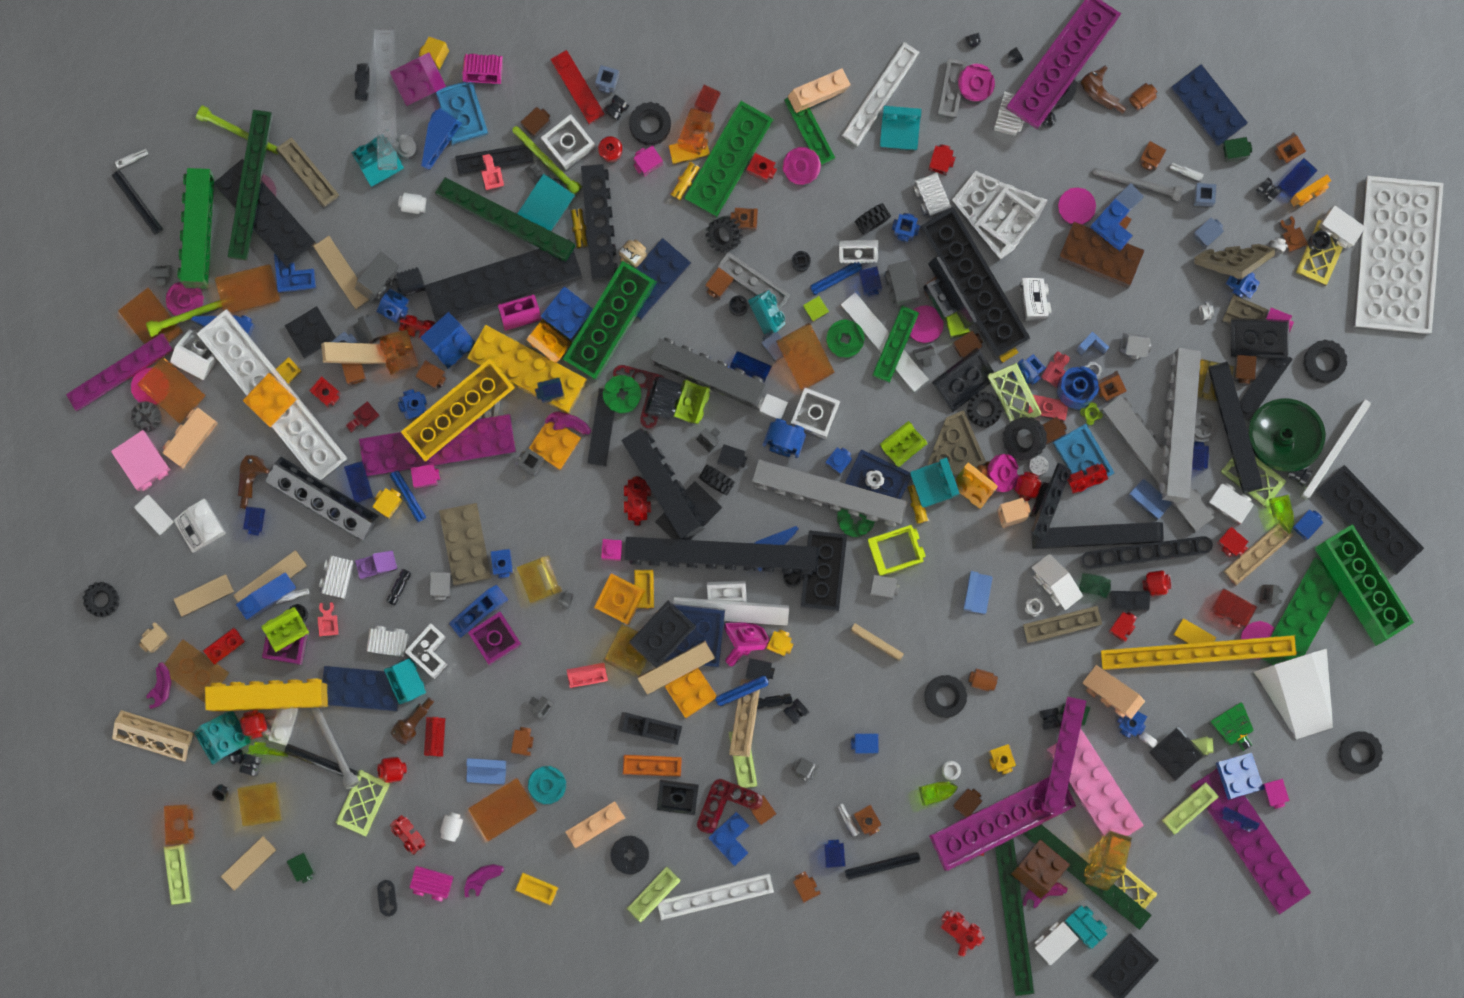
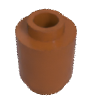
M1144 83L1131 94L1129 102L1136 110L1143 109L1157 98L1156 93L1158 92L1152 84Z
M978 668L975 671H971L968 678L971 687L988 692L989 690H995L998 676H995L994 673Z

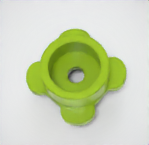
M1093 402L1086 409H1081L1080 415L1084 416L1088 425H1093L1094 421L1103 417V413L1099 411L1097 404Z

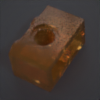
M693 108L690 109L678 139L679 149L701 155L702 149L705 150L707 148L708 134L712 133L715 127L712 114ZM695 130L702 131L700 134L693 133Z
M407 330L389 333L379 339L380 348L384 353L386 367L390 375L408 372L418 367Z
M190 805L164 806L165 845L191 844V840L194 839V828H191L190 820H193L194 813L193 808L190 809ZM179 819L184 821V828L182 830H177L175 827V822Z

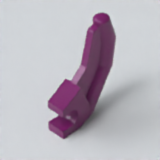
M557 411L551 413L545 419L547 424L550 421L555 423L553 426L554 430L567 427L573 428L582 434L589 435L591 433V429L586 422L571 414Z
M163 662L158 663V667H156L157 683L155 687L146 695L147 699L152 697L155 699V703L149 705L150 709L163 705L169 698L172 682L169 669Z
M495 864L486 865L470 874L464 887L465 897H469L470 889H474L476 896H479L486 881L500 876L504 872V867Z
M1056 882L1041 899L1028 889L1022 904L1026 906L1027 900L1031 899L1034 902L1032 908H1036L1046 897L1062 896L1067 893L1068 888Z

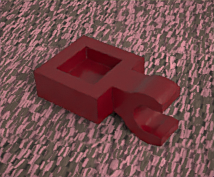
M367 401L353 412L356 418L346 426L351 433L360 425H363L366 429L380 415Z

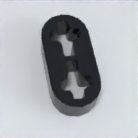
M383 880L377 886L379 909L382 915L390 917L397 912L398 908L396 889L392 881ZM384 883H387L392 888L388 891L389 897H386L385 891H381ZM386 899H389L390 905L394 906V909L389 914L386 910H383V907L387 905Z

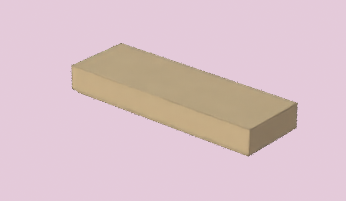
M225 574L173 600L181 617H184L234 593V590Z
M856 623L853 625L851 632L897 661L901 660L904 655L902 652Z
M262 836L221 876L222 879L235 891L277 850Z

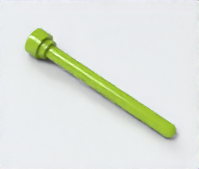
M201 105L196 114L197 120L201 122L210 121L248 140L249 132L213 115L209 108ZM268 142L267 150L278 155L279 153L276 151L277 146Z
M518 126L512 128L513 133L566 185L567 190L576 195L583 188L578 181H571Z
M229 296L160 322L152 320L145 324L150 337L158 335L161 329L191 319L193 316H199L232 304L235 299L233 296Z

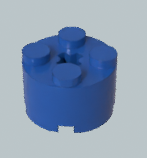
M1072 367L1060 379L1057 386V396L1067 407L1080 410L1088 406L1097 395L1099 390L1098 378L1087 367Z
M776 418L775 422H771L762 444L763 447L768 445L770 447L769 451L788 458L792 454L795 455L794 458H798L806 438L805 429L799 425H788L786 421Z

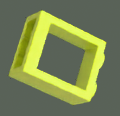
M912 525L867 540L879 576L924 562L925 552L923 547L918 545L919 534L916 528H912ZM908 533L916 559L886 569L877 542Z

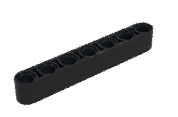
M1227 361L1208 366L1243 494L1263 488L1230 366Z
M1163 522L1049 528L1044 540L1031 533L1032 549L1163 542Z
M1201 536L1088 551L1081 556L1080 565L1085 570H1094L1200 556L1212 550L1213 542L1209 537ZM1200 541H1205L1208 544L1207 550L1203 551L1199 548ZM1185 543L1188 545V553L1180 551V544ZM1161 546H1167L1170 549V554L1167 556L1163 555L1160 551ZM1147 548L1150 550V558L1142 556V549ZM1123 551H1129L1132 554V559L1129 561L1124 560L1122 557ZM1109 553L1113 556L1112 563L1104 561V554ZM1085 556H1091L1094 559V564L1091 566L1086 565L1084 562Z

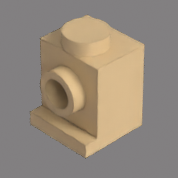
M155 622L152 624L153 629L149 628L142 634L143 638L140 640L139 645L145 652L149 650L151 653H154L170 638Z

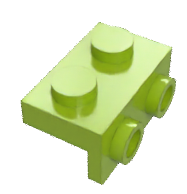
M683 380L680 387L682 392L680 398L675 402L674 407H676L673 417L690 424H698L703 418V409L705 403L709 400L710 388Z
M908 421L880 443V446L886 456L897 467H900L928 443L915 430L912 423Z
M295 607L285 610L281 615L268 620L261 626L275 652L309 633Z

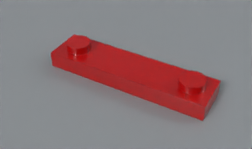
M565 50L551 58L552 64L587 123L590 125L605 116L604 111L568 51Z

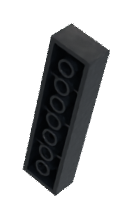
M954 207L920 225L919 230L935 257L939 256L945 263L946 269L955 280L956 286L965 297L966 303L974 312L977 320L974 324L994 358L997 360L1029 342L1031 339Z
M539 248L424 286L437 323L448 312L457 319L502 303L582 279V274L574 250L565 262Z

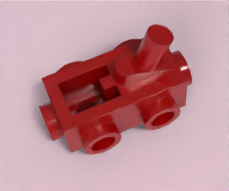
M635 476L632 479H628V485H624V496H628V501H624V513H628V520H633L635 526H640L642 520H647V513H651V501H647V496H651V489L645 479Z
M946 910L942 915L940 928L956 938L955 941L960 944L958 955L965 956L967 947L973 950L975 946L979 947L984 941L985 937L982 936L980 927L974 923L970 924L961 913Z

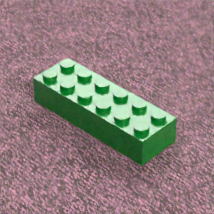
M187 168V174L184 173L183 185H186V192L182 193V204H185V210L181 211V222L184 224L183 230H180L182 249H179V260H181V267H178L177 277L185 288L208 289L214 201L213 183L215 182V176L210 169Z
M622 261L563 360L598 380L657 281Z
M1353 524L1314 547L1375 646L1414 623Z

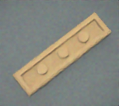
M330 236L313 246L355 309L370 301L355 289L358 278Z
M324 342L321 344L323 363L386 365L395 363L393 344Z
M1280 521L1223 572L1237 586L1294 535Z
M295 550L233 596L237 602H240L249 594L286 572L289 578H292L306 568L307 565Z
M706 641L662 663L657 669L653 668L638 676V680L646 694H649L713 660L714 655Z
M741 679L740 686L752 680ZM760 689L738 699L729 753L732 756L750 757Z

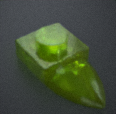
M1289 495L1269 499L1273 518L1277 517L1282 528L1290 534L1294 526V513Z
M255 742L254 745H249L248 753L288 757L281 750L266 747V743Z
M934 782L919 786L922 805L925 806L948 799L956 792L958 786L950 782Z

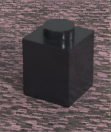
M723 444L717 464L740 471L741 467H745L748 457L745 456V451Z
M750 658L745 678L754 680L761 676H766L768 680L773 679L775 668H772V663Z

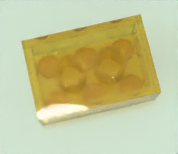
M1109 831L1105 836H1102L1100 842H1097L1095 847L1090 849L1088 859L1091 860L1085 869V884L1108 890L1125 872L1132 837Z

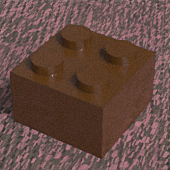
M1039 840L1011 874L1041 899L1050 891L1070 864L1043 841Z

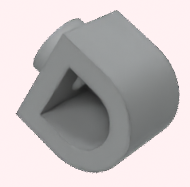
M404 134L395 140L394 147L401 158L410 160L416 156L417 147L410 135L406 137Z

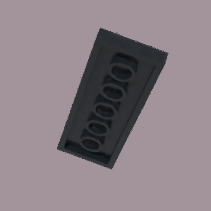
M243 159L213 183L235 209L244 164ZM261 180L253 230L288 268L316 245V242Z
M1345 464L1316 491L1348 526L1353 524L1362 540L1395 575L1424 549Z

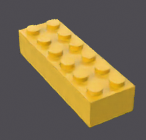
M487 325L484 326L467 357L469 362L478 367L492 358L514 386L567 414H570L587 383L586 378L558 363H554L538 352Z
M490 358L403 429L401 433L426 462L516 387Z
M307 679V683H303L302 680H288L287 684H283V681L271 680L268 681V684H264L261 681H250L249 685H245L242 682H230V686L222 683H211V687H205L206 710L219 712L328 707L327 684L322 683V680Z

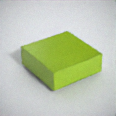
M820 296L803 305L812 322L829 313Z

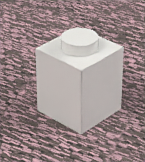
M766 394V397H761L759 401V414L774 420L776 418L782 419L788 402Z

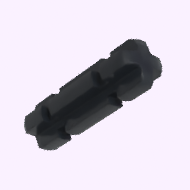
M406 569L401 570L400 577L397 578L391 590L392 593L391 595L389 594L386 600L391 605L395 606L397 604L398 596H401L407 584L406 581L411 576V572Z
M788 693L783 694V696L776 695L765 697V699L759 698L757 709L780 706L784 703L785 705L791 704L792 695Z

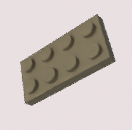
M477 503L439 510L453 585L457 586L492 579Z

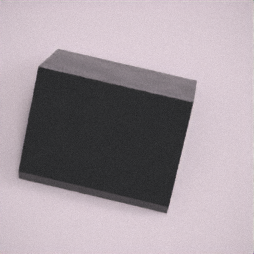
M660 780L657 810L695 815L699 785Z

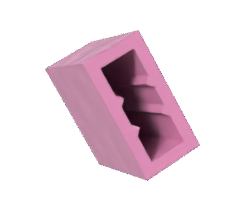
M144 430L111 451L138 491L149 489L153 481L164 479L168 476V471L171 470Z

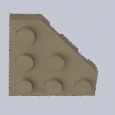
M1253 244L1251 248L1241 249L1240 246L1225 247V251L1214 252L1213 249H1206L1194 257L1196 265L1203 268L1212 269L1221 274H1228L1237 279H1243L1275 256V249L1261 244Z
M964 410L946 417L927 463L928 466L947 458L954 477L959 475L967 463L974 467L986 464V460Z

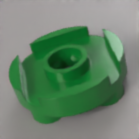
M843 319L832 324L828 330L826 342L829 350L837 357L851 358L857 355L863 348L865 336L860 325ZM843 334L851 337L848 340V344L840 341Z
M618 375L611 378L605 384L603 390L605 404L612 411L620 414L633 411L638 406L642 396L639 384L632 377L626 375ZM620 389L628 392L624 400H621V397H617Z
M844 509L838 511L837 514L838 526L844 534L853 538L866 535L872 530L875 522L867 520L865 515L859 514L862 520L855 524L853 519H851V515L848 514V510Z

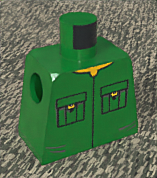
M1242 702L1209 722L1212 728L1229 746L1237 742L1242 751L1252 746L1247 735L1252 733L1254 729Z

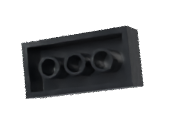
M809 530L807 546L819 548L818 572L813 571L812 575L804 574L801 609L839 612L847 534Z

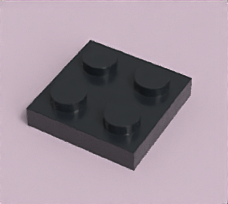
M317 306L285 325L304 359L322 349V343L331 342L336 338Z
M1178 726L1149 752L1175 781L1204 756L1203 752Z

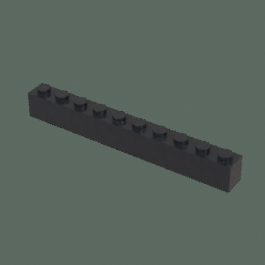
M626 537L624 560L630 561V565H641V562H648L649 566H660V563H667V567H679V564H685L686 568L695 569L698 568V565H704L705 569L716 570L717 566L725 567L724 570L735 571L736 567L744 568L743 571L755 572V568L763 569L762 572L774 573V569H777L787 574H793V570L801 571V574L812 575L813 571L818 572L819 548L813 546Z

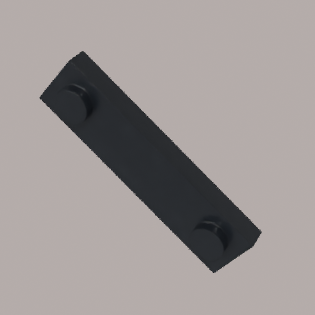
M1290 356L1288 359L1270 358L1239 401L1244 419L1248 422L1293 360Z

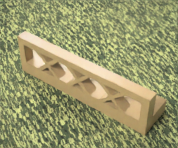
M122 710L115 720L112 739L184 762L187 759L189 746L194 737L193 732ZM118 730H124L128 735H120L118 734ZM136 736H143L147 741H139ZM155 742H162L165 747H159ZM173 748L184 749L183 754L176 752Z

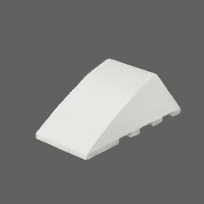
M977 171L974 172L952 200L999 259H1002L1017 247L1037 222L1047 203V199L1039 198L1032 193L1024 192L1015 188V186L1002 183Z
M1327 649L1253 672L1273 701L1274 706L1278 709L1295 739L1333 728Z

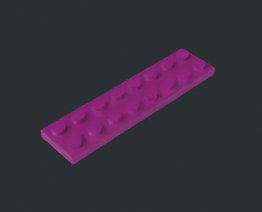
M1084 0L1011 99L1006 109L1038 130L1120 18L1121 13L1102 0Z
M510 414L475 420L426 462L401 432L359 439L365 477L388 474L395 471H407L419 466L432 464L437 466L516 453Z
M1217 768L1191 785L1195 792L1207 782L1219 796L1206 808L1279 915L1311 893L1246 796L1227 799Z
M1050 775L929 835L944 871H948L1060 815L1042 811ZM1069 788L1067 789L1062 813L1076 807Z

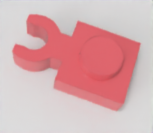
M330 602L329 610H324L323 603H320L319 609L323 613V617H318L319 636L339 635L338 616H332L334 611L333 602Z

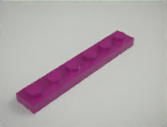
M162 333L73 389L66 396L73 408L79 411L172 352L173 348Z
M1068 696L1066 698L1042 811L1062 815L1086 700Z

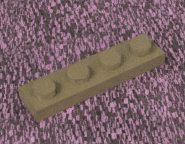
M292 137L276 148L279 155L323 208L339 198L336 190Z
M1098 606L1023 624V629L1028 644L1100 626L1102 621Z

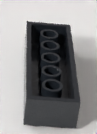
M640 428L622 439V443L679 537L687 540L704 530V519L700 513L694 512L693 508L695 505L690 497L683 494L685 488L680 481L674 479L673 475H675V472L670 464L668 465V463L663 461L666 457L660 448L654 446L653 443L656 441L652 434Z

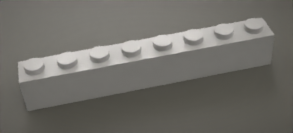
M1178 348L1171 354L1170 364L1172 365V371L1169 374L1171 390L1167 394V401L1170 402L1169 408L1166 411L1168 427L1164 431V437L1167 438L1166 445L1163 448L1165 464L1163 463L1161 474L1164 477L1160 485L1162 500L1185 503L1190 497L1201 351Z
M1120 396L1102 409L1101 412L1160 488L1164 477L1161 474L1163 463L1165 464V457L1163 456L1164 446L1155 441L1154 438L1156 436L1150 428H1145L1142 424L1144 422L1142 417L1132 411V405L1127 398L1123 399ZM1190 486V497L1185 503L1170 502L1193 533H1195L1214 519L1212 515L1214 511L1208 504L1204 505L1201 501V494L1197 489L1193 490Z
M758 460L752 480L758 489L767 491V488L774 489L776 494L785 496L788 493L793 495L792 498L804 501V498L809 499L812 504L822 506V504L830 505L829 508L835 511H840L841 509L848 510L850 515L859 517V514L866 516L867 520L877 522L878 519L883 520L885 525L896 527V524L901 526L907 502L901 499L763 460Z

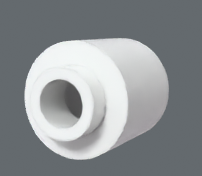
M404 193L403 196H399L398 207H401L402 212L424 213L426 198L422 197V195Z
M449 812V815H444L440 829V838L455 842L456 837H459L463 823L460 814Z

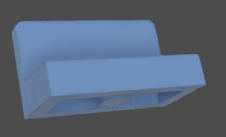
M1092 332L1079 345L1076 351L1082 356L1093 345L1104 355L1109 346Z
M1142 479L1128 495L1156 521L1172 504L1170 501L1162 500V494L1145 479Z
M971 571L963 610L986 614L992 576Z
M467 758L466 781L504 785L507 762Z

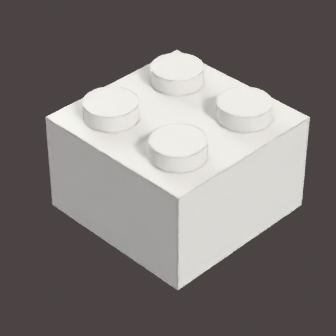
M571 114L541 137L542 143L565 171L595 149L594 142Z
M804 388L791 421V426L799 425L805 429V432L826 439L840 401Z

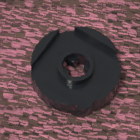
M368 63L357 64V71H355V82H357L355 100L368 101L369 92H366L370 85Z
M636 836L621 837L614 843L611 849V862L618 871L624 874H636L644 869L648 863V847L643 840ZM629 849H631L632 853L636 854L635 857H632L631 861L624 857V854Z

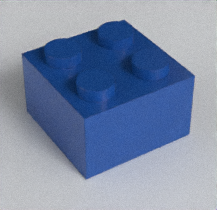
M564 286L543 312L541 319L551 325L570 342H573L593 308Z
M449 312L420 337L447 369L455 364L465 353L470 351L476 343Z

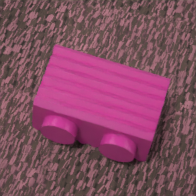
M475 53L465 54L463 82L501 84L502 56L494 54L488 56Z
M533 294L513 300V302L510 301L509 303L506 302L505 304L498 305L504 331L541 320L539 306Z
M416 866L410 889H414L413 893L424 896L425 893L431 894V899L442 902L443 898L448 899L454 876Z

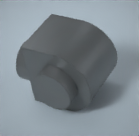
M801 757L800 761L796 759L791 770L798 773V778L807 782L808 778L813 779L819 766Z

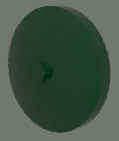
M1289 398L1275 399L1262 405L1253 415L1248 429L1255 456L1268 467L1286 472L1298 471L1314 463L1320 456L1326 439L1325 427L1318 413L1309 405Z

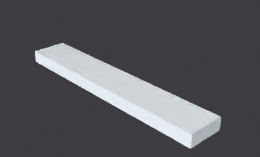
M905 42L902 44L842 134L844 139L857 147L859 146L883 107L920 54L919 51Z
M855 292L841 304V307L855 323L860 325L864 334L882 353L890 333ZM903 350L895 370L912 391L915 392L929 379Z
M1366 399L1361 402L1300 497L1305 500L1310 498L1370 407L1371 402Z
M674 597L673 604L725 609L724 621L788 626L789 605Z
M765 874L664 899L658 904L661 920L774 893L770 874Z

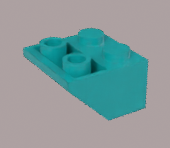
M385 134L375 137L372 141L359 146L351 152L371 187L404 169Z

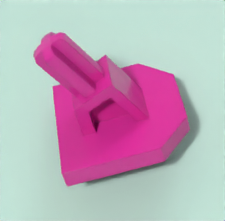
M725 623L724 630L735 647L725 659V662L732 667L743 654L748 656L752 650H764L770 641L764 628L754 623Z

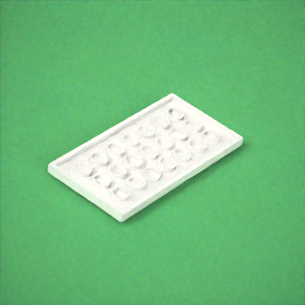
M1375 176L1366 177L1363 226L1366 228L1362 232L1354 327L1423 334L1432 333L1443 183Z

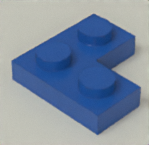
M1117 199L1112 201L1090 227L1118 251H1121L1133 237L1132 234L1119 225L1130 210Z
M274 254L278 293L317 289L314 269L296 271L295 262L287 268Z
M736 811L708 837L734 866L748 854L736 838L750 825Z

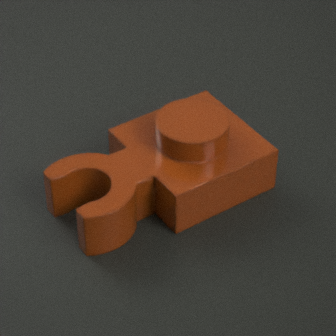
M1292 216L1289 217L1290 225H1285L1283 220L1280 221V227L1286 230L1282 237L1286 241L1285 244L1288 245L1289 253L1308 245L1301 227L1295 229V219Z

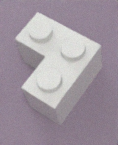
M1050 553L1032 567L1035 573L1034 579L1039 585L1044 584V589L1049 595L1052 594L1050 598L1057 607L1060 605L1066 610L1083 597L1069 572Z
M430 623L407 648L405 653L435 679L447 666L434 653L446 637Z

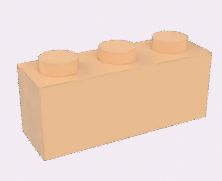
M839 69L793 89L788 98L797 113L844 93L851 84L843 69Z
M198 407L196 410L192 409L186 417L188 419L184 425L181 424L176 429V436L172 441L168 440L163 446L164 451L162 453L181 468L185 467L218 424Z
M1023 498L1003 503L997 509L1002 528L1025 522L1028 514L1031 512L1028 502H1024Z
M1097 665L1082 683L1087 688L1086 692L1090 696L1101 698L1100 702L1108 708L1110 706L1114 707V711L1122 718L1127 716L1132 719L1145 702L1140 694Z
M614 801L567 830L566 834L577 849L624 820L625 816Z

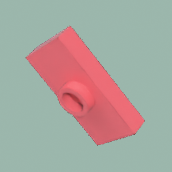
M1033 395L1042 413L1041 417L1052 419L1058 417L1059 420H1066L1068 407L1061 400ZM1029 404L1028 413H1031L1033 410Z
M604 663L566 670L570 688L608 681Z

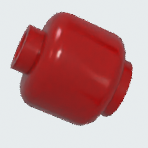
M608 136L599 142L598 152L602 160L613 163L621 158L623 148L619 139Z
M1024 472V474L1018 476L1014 491L1020 495L1019 499L1023 498L1025 501H1030L1031 498L1039 496L1042 481L1039 479V475Z
M1163 570L1148 572L1146 580H1142L1144 591L1150 592L1151 597L1166 595L1169 589H1172L1170 575L1166 574Z
M258 710L243 713V717L240 718L243 735L251 736V739L262 737V733L267 730L265 716L263 713L258 712Z
M399 757L383 758L380 764L377 765L379 779H382L385 783L401 781L403 775L407 773L406 763L402 762Z

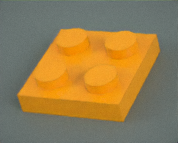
M1328 174L1296 193L1290 200L1293 207L1298 204L1302 207L1313 198V195L1318 197L1326 192V189L1329 188L1328 184L1332 181Z
M543 319L526 339L532 347L541 351L547 359L554 363L560 360L572 344V342Z
M268 373L243 399V402L269 427H272L298 399L271 373Z
M550 421L548 424H544L529 449L561 471L580 442L581 437L567 428L554 430L553 426L555 423Z
M970 463L965 465L955 479L959 493L980 509L998 487Z
M611 573L594 608L629 625L646 590Z
M699 668L664 686L685 718H688L715 700L717 696Z

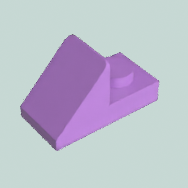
M393 551L372 554L373 556L355 560L360 579L397 570Z

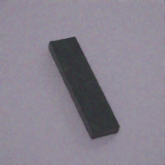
M525 144L455 156L459 176L485 170L486 167L482 156L487 154L492 156L494 167L499 166L500 169L533 163L532 151Z
M599 388L587 464L606 467L615 411H612L605 404L603 398L604 389Z

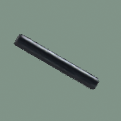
M120 170L112 174L113 179L155 235L160 233L163 228Z
M291 744L286 745L285 754L344 777L338 763ZM349 768L351 773L357 775L356 770Z
M918 852L846 869L845 875L850 880L920 862V855Z

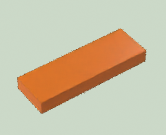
M624 755L623 774L681 777L682 757Z

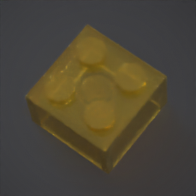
M621 624L603 661L637 678L640 676L647 660L628 643L638 631Z
M278 782L237 788L243 827L284 821Z

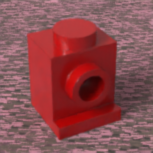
M322 376L309 390L328 408L330 405L334 406L340 399L339 395L341 393ZM325 389L329 390V394L327 396H324L322 394L323 390Z
M1129 611L1127 613L1122 612L1108 632L1123 643L1126 642L1128 638L1125 635L1130 636L1136 627L1133 624L1137 617Z

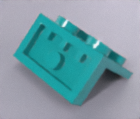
M884 106L880 147L916 151L918 149L922 109Z
M770 290L748 299L763 334L770 331L775 333L785 325V316L782 311H779L776 305L777 299L773 293L771 294Z
M947 458L910 472L922 508L957 497L960 494Z
M228 711L202 724L193 732L212 765L251 743L249 737L243 735L241 724L234 711Z

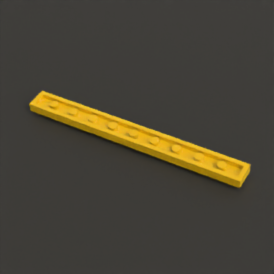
M1295 635L1101 650L1103 670L1296 656Z

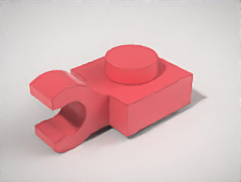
M490 154L483 155L486 169L481 170L485 190L504 186L500 167H494L493 158Z
M1057 351L1054 355V362L1050 361L1041 378L1057 388L1060 379L1066 372L1063 368L1069 362L1070 357Z

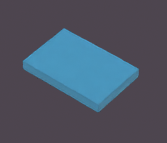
M460 82L436 92L441 109L446 110L462 122L451 139L452 145L488 134L472 82Z
M1087 424L1053 442L1065 466L1071 470L1070 474L1082 470L1084 475H1087L1086 468L1097 463L1099 465L1103 464L1108 477L1114 474L1112 467Z

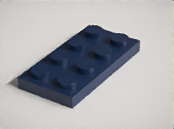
M1202 64L1171 86L1173 92L1217 147L1248 124Z
M664 238L657 243L641 264L636 267V269L657 281L637 315L640 320L646 316L691 265V262Z
M324 666L322 683L327 684L328 705L398 711V701L384 671Z

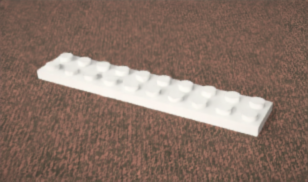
M228 309L197 333L246 395L268 373H271L298 399L272 428L309 474L322 480L348 459Z

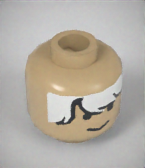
M636 239L634 241L628 240L618 252L621 257L619 261H624L634 268L638 267L647 256L645 252L646 247Z

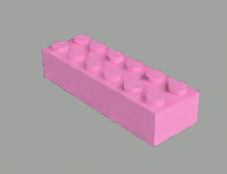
M1080 728L1069 786L1108 846L1112 847L1144 825ZM1057 743L1046 749L1052 760Z

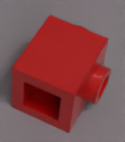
M943 144L935 145L928 171L947 175L949 167L953 168L956 158L952 156L954 151L950 150L951 147Z
M755 153L747 168V173L767 183L769 178L773 179L776 174V162Z
M1232 526L1217 541L1222 547L1221 551L1228 557H1236L1237 555L1241 557L1248 549L1246 545L1249 541Z

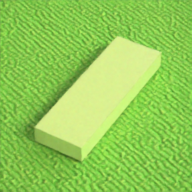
M733 731L729 732L730 743L732 740ZM750 751V757L733 756L737 784L744 788L756 787L757 780L752 751Z
M1205 782L1162 821L1175 835L1219 796Z
M184 844L164 847L171 905L191 902Z
M666 866L626 909L639 922H642L681 880Z

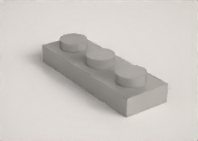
M948 58L938 115L957 118L961 98L958 78L960 72L967 65L966 61Z

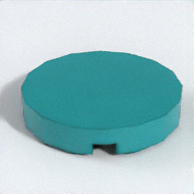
M543 766L537 768L530 775L528 790L537 802L553 804L563 797L566 791V780L557 768Z

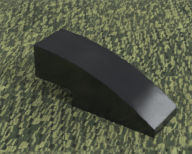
M622 712L618 731L675 745L679 743L682 730L680 725Z

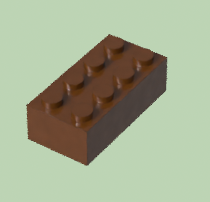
M1073 222L1058 260L1129 288L1145 250L1127 243L1121 251H1118L1093 229Z

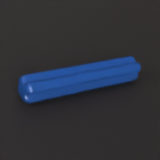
M860 262L851 263L812 284L810 289L816 295L861 271L863 267Z
M399 471L392 472L390 477L417 522L423 521L426 516Z
M761 676L716 696V702L718 706L728 704L768 686V679L766 676Z

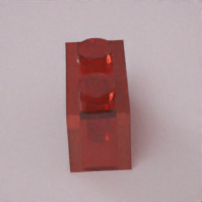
M1223 588L1210 610L1214 611V616L1222 620L1226 618L1231 621L1230 624L1240 629L1241 627H1247L1257 606Z

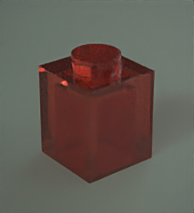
M703 85L694 104V108L697 109L696 112L703 116H712L721 98V92Z

